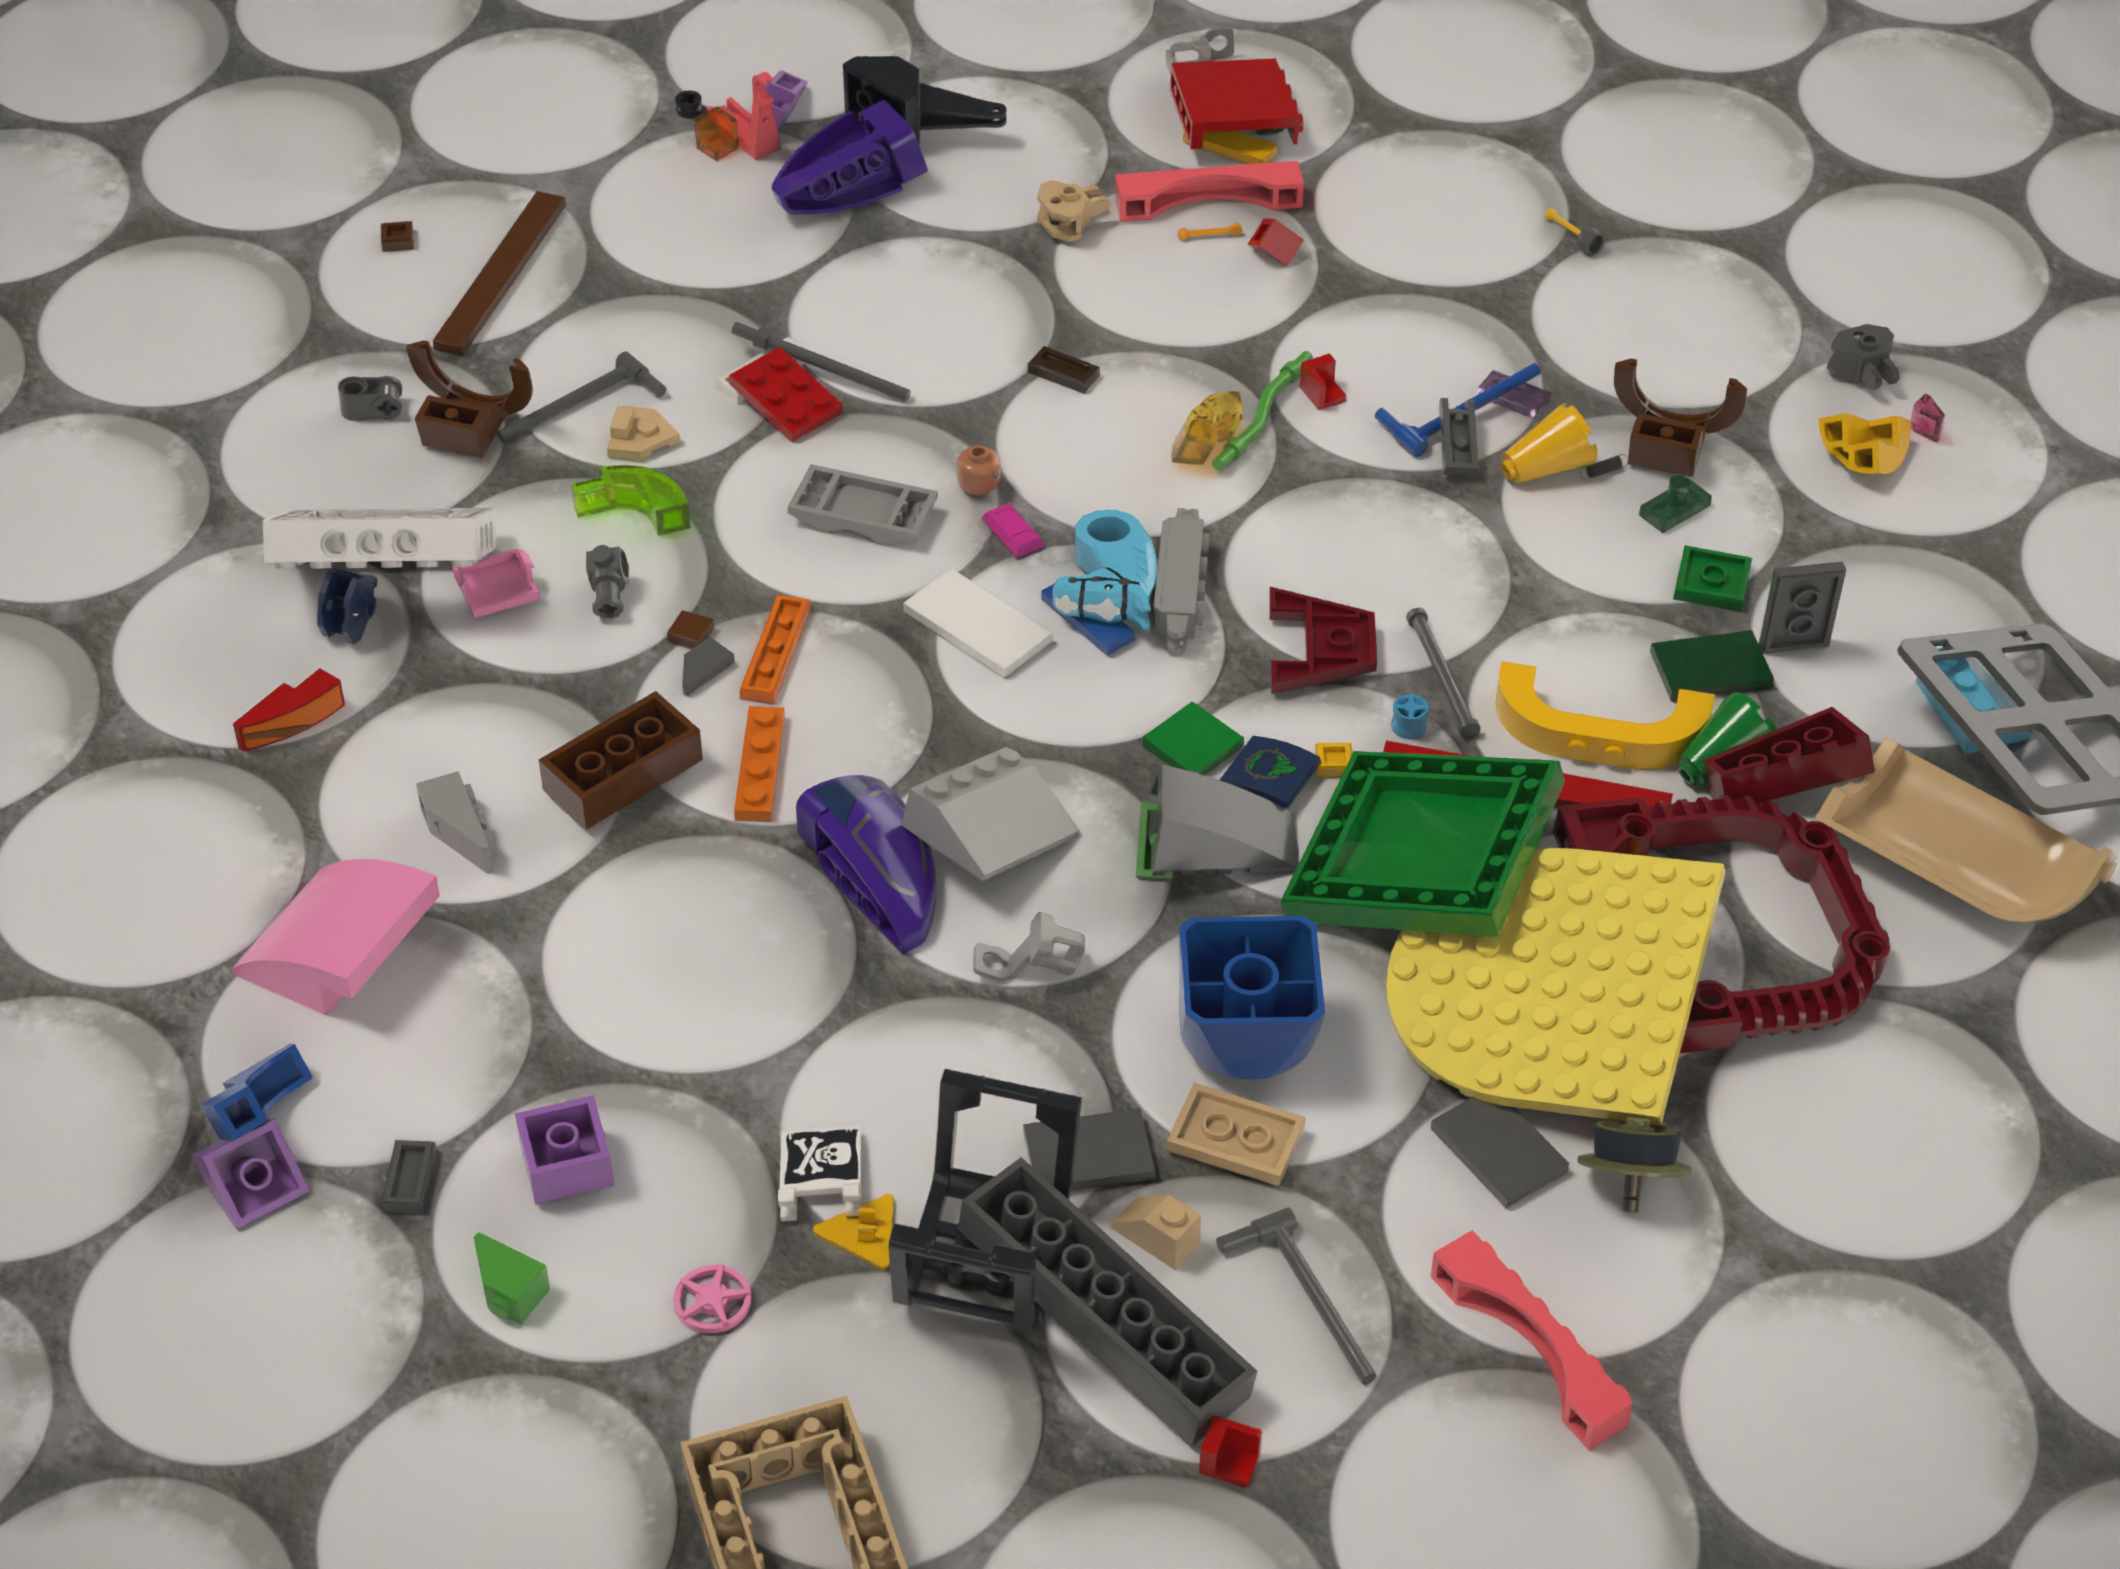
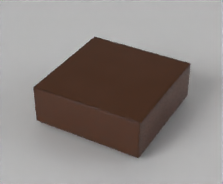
M412 221L382 223V251L414 249Z
M682 610L667 632L668 641L694 648L709 637L714 629V619Z

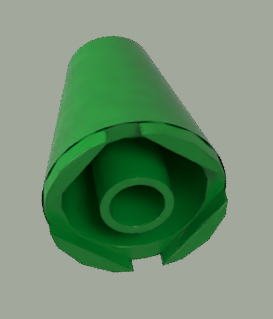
M1735 692L1726 697L1679 757L1678 772L1688 784L1694 783L1697 786L1707 784L1703 760L1777 730L1770 717L1763 720L1757 713L1761 706L1747 695Z

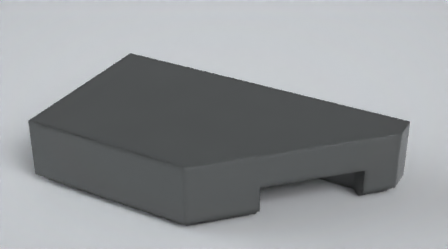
M711 637L685 653L682 681L683 693L686 696L733 664L735 662L734 653Z

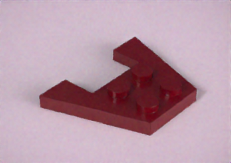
M1269 587V620L1304 621L1306 661L1271 660V694L1376 671L1375 612Z

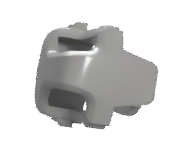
M1232 28L1210 29L1200 36V40L1185 43L1178 42L1171 45L1170 49L1166 50V65L1169 72L1171 70V63H1179L1176 61L1175 52L1187 50L1198 52L1199 56L1196 60L1184 62L1212 61L1211 58L1233 55L1234 32ZM1216 36L1227 38V45L1221 50L1213 49L1209 42H1212Z
M1038 912L1030 923V935L1012 955L1002 948L977 943L973 952V971L975 974L996 981H1005L1018 977L1030 963L1031 966L1056 970L1058 973L1070 976L1074 974L1084 954L1085 936L1080 932L1055 924L1052 915ZM1055 943L1070 946L1064 959L1053 956ZM983 956H994L1001 964H1005L1006 967L998 970L991 969L983 962Z

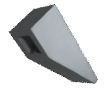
M459 771L416 783L420 809L430 833L484 872H493L491 856L497 855V850L492 834H484L483 830L487 828L482 810L480 808L474 810L473 805H476V799L471 784L464 785Z

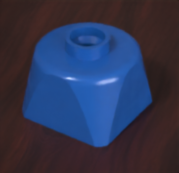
M1305 916L1190 918L1180 926L1179 1022L1182 1042L1193 1058L1201 1065L1218 1074L1249 1080L1280 1075L1303 1061L1311 1051L1319 1035L1325 1015L1316 924Z

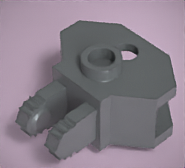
M1871 324L1839 331L1831 344L1834 354L1827 363V370L1833 376L1852 379L1857 384L1865 382L1871 390L1880 388L1882 378L1891 385L1897 383L1900 380V372L1889 358L1894 334L1888 327ZM1860 335V339H1857L1854 336Z

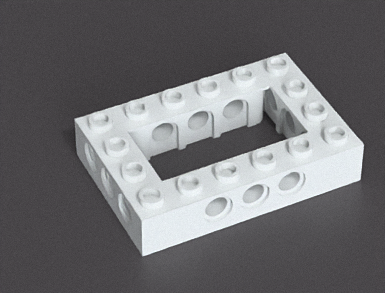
M495 508L288 510L263 520L264 563H275V569L297 568L298 565H303L304 562H310V568L316 569L332 568V562H346V568L367 567V562L381 561V567L383 568L403 567L402 561H416V567H437L438 561H452V567H470L474 563H478V560H483V557H488V553L497 549Z

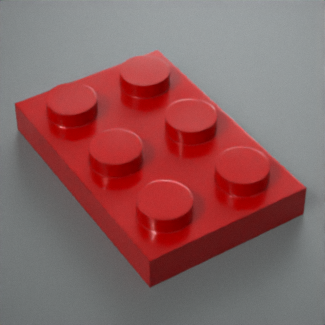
M781 347L772 350L729 375V384L791 442L842 413L843 404Z

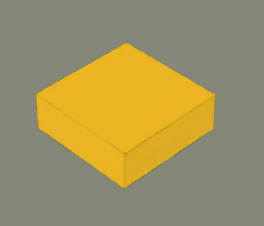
M1315 743V755L1319 756L1322 762L1316 769V776L1341 777L1352 756V744Z

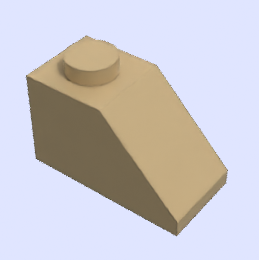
M1169 1194L1135 1198L1111 1223V1229L1175 1270L1200 1244L1201 1214Z

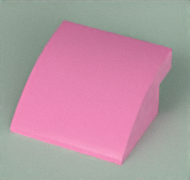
M351 859L327 865L321 868L231 968V972L237 977L327 1015L342 996L349 999L355 996L439 898L437 878L433 874L410 866L376 859Z

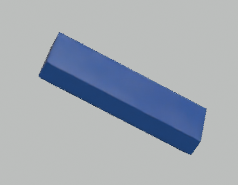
M1055 583L1041 591V600L1107 656L1134 641V631L1122 621L1105 623L1090 618L1068 616L1059 613L1054 608L1052 602V589Z

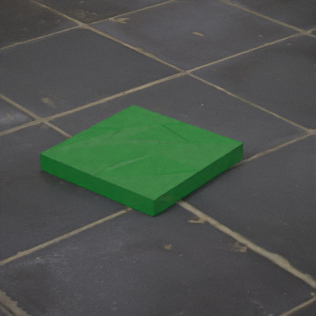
M1354 751L1280 901L1285 916H1305L1315 924L1379 929L1393 928L1395 930L1499 937L1529 867L1531 858L1535 853L1565 783L1560 761Z

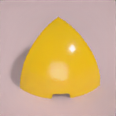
M1849 413L1818 418L1820 434L1826 449L1830 454L1836 456L1846 468L1852 471L1872 475L1889 474L1901 465L1906 456L1910 440L1911 420L1897 415L1868 421Z

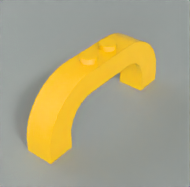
M1501 661L1496 693L1498 717L1504 728L1516 740L1533 750L1547 755L1632 769L1649 770L1665 768L1678 764L1681 754L1712 715L1715 694L1679 689L1674 712L1668 718L1656 723H1634L1556 710L1541 701L1535 692L1536 666Z

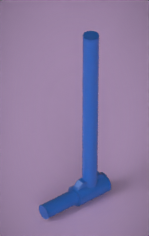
M1533 363L1469 400H1474L1476 411L1540 375L1541 370L1536 363ZM1466 401L1453 409L1465 410ZM1384 408L1378 409L1375 413V418L1391 431L1393 437L1416 457L1421 456L1427 450L1428 437L1440 431V416L1417 428L1416 426L1400 423Z

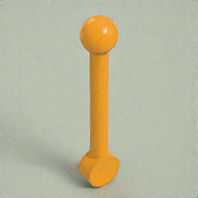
M1233 223L1230 227L1200 230L1181 228L1177 235L1181 240H1186L1192 236L1225 233L1239 236L1242 233V227L1239 223Z

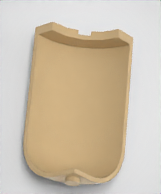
M1885 737L1873 755L1875 773L1862 776L1864 779L1858 784L1850 781L1843 787H1833L1815 817L1816 820L1985 913L2011 922H2040L2058 917L2070 911L2090 895L2101 881L2107 883L2117 866V863H2115L2117 856L2109 848L2104 846L2100 852L2086 846L1905 750L1899 743Z

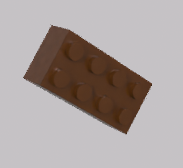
M655 691L538 759L543 790L587 830L703 760L700 729Z

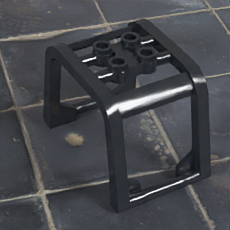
M944 1069L940 1081L934 1174L918 1228L894 1223L889 1239L888 1250L893 1303L907 1306L917 1303L1013 1324L1017 1330L1033 1333L1041 1310V1306L1035 1301L1036 1254L994 1245L992 1253L983 1252L958 1230V1224L940 1221L947 1196L964 1200L995 1177L953 1168L958 1111L980 1106L982 1093L1036 1104V1119L1059 1134L1054 1187L1070 1200L1082 1097L988 1078L983 1075L978 1076ZM936 1236L955 1240L956 1245L937 1242ZM930 1269L944 1272L946 1281L954 1287H962L968 1282L983 1284L990 1294L996 1296L1007 1293L1009 1288L1013 1287L1014 1312L918 1291L924 1270ZM1007 1274L1012 1275L1014 1281Z

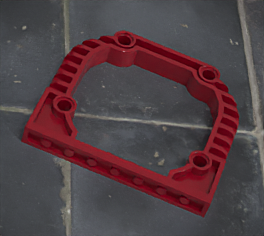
M1719 795L1714 800H1709L1708 797H1699L1696 802L1679 799L1675 804H1667V802L1661 801L1647 807L1643 797L1559 806L1552 831L1559 848L1648 856L1651 849L1719 841L1750 842L1777 852L1781 863L1787 871L1798 878L1809 881L1839 944L1832 963L1834 975L1811 983L1745 991H1729L1726 986L1714 980L1698 982L1680 1054L1735 1047L1738 1037L1742 1036L1751 1039L1766 1033L1770 1036L1780 1035L1783 1031L1800 1033L1803 1029L1807 1028L1816 1031L1824 1029L1825 1026L1831 1024L1834 1026L1838 1025L1860 1010L1871 992L1873 983L1880 979L1890 952L1888 933L1882 929L1876 917L1875 907L1872 902L1868 901L1862 889L1859 875L1853 871L1846 848L1841 846L1832 828L1819 821L1807 822L1796 812H1793L1789 817L1782 813L1778 805L1765 800L1760 804L1754 802L1752 797L1744 795L1739 796L1738 799H1731L1728 795Z

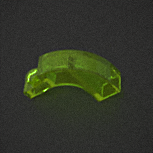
M634 465L607 466L600 468L601 477L571 484L574 510L578 518L612 509L624 508L645 514L653 523L658 536L691 528L689 505L682 489L671 478L656 470Z

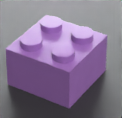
M594 1095L515 1113L519 1142L535 1205L614 1186L610 1153Z

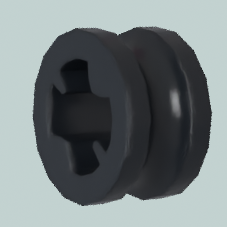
M687 90L676 95L675 103L678 116L687 119L701 115L703 107L700 93Z

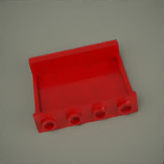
M1276 58L1171 63L1169 90L1190 149H1203L1204 132L1287 128L1293 145L1298 144V134L1303 132L1304 127L1303 116L1297 112V101L1291 97V86L1286 84L1285 71L1280 69Z

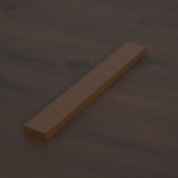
M536 191L433 339L434 350L464 356L565 208V197Z

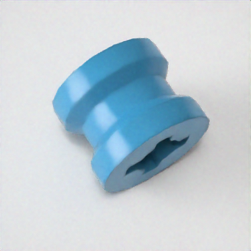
M1405 694L1398 697L1393 704L1392 731L1404 739L1421 737L1427 728L1428 702L1414 694Z

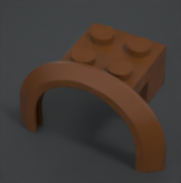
M422 340L406 346L411 366L419 379L430 390L440 396L427 395L414 418L422 446L483 458L506 415L521 411L532 398L533 385L530 372L520 359L514 358V366L510 365L509 367L513 381V390L504 395L490 396L470 391L450 379L436 363L429 341Z
M1630 358L1616 362L1614 370L1616 394L1622 404L1637 417L1630 436L1628 464L1693 477L1706 435L1721 431L1739 419L1745 407L1747 388L1737 379L1729 378L1726 397L1720 406L1702 414H1680L1656 405L1645 396L1638 385L1636 377L1638 359Z

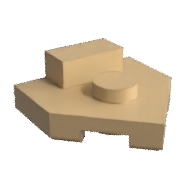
M618 406L610 426L611 439L607 452L610 458L641 461L652 456V451L665 445L669 448L680 443V434L655 409Z

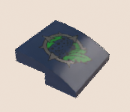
M1252 736L1219 780L1261 796L1283 808H1289L1322 762L1319 756L1299 746L1277 739Z

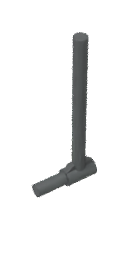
M624 351L616 358V369L497 431V436L504 443L623 379L642 383L657 397L663 396L667 388L649 373V369L629 352Z
M1287 1207L1251 1221L1249 1226L1216 1238V1244L1221 1253L1255 1240L1269 1244L1276 1243L1361 1383L1369 1384L1376 1378V1373L1291 1238L1295 1228H1297L1296 1217L1291 1208Z

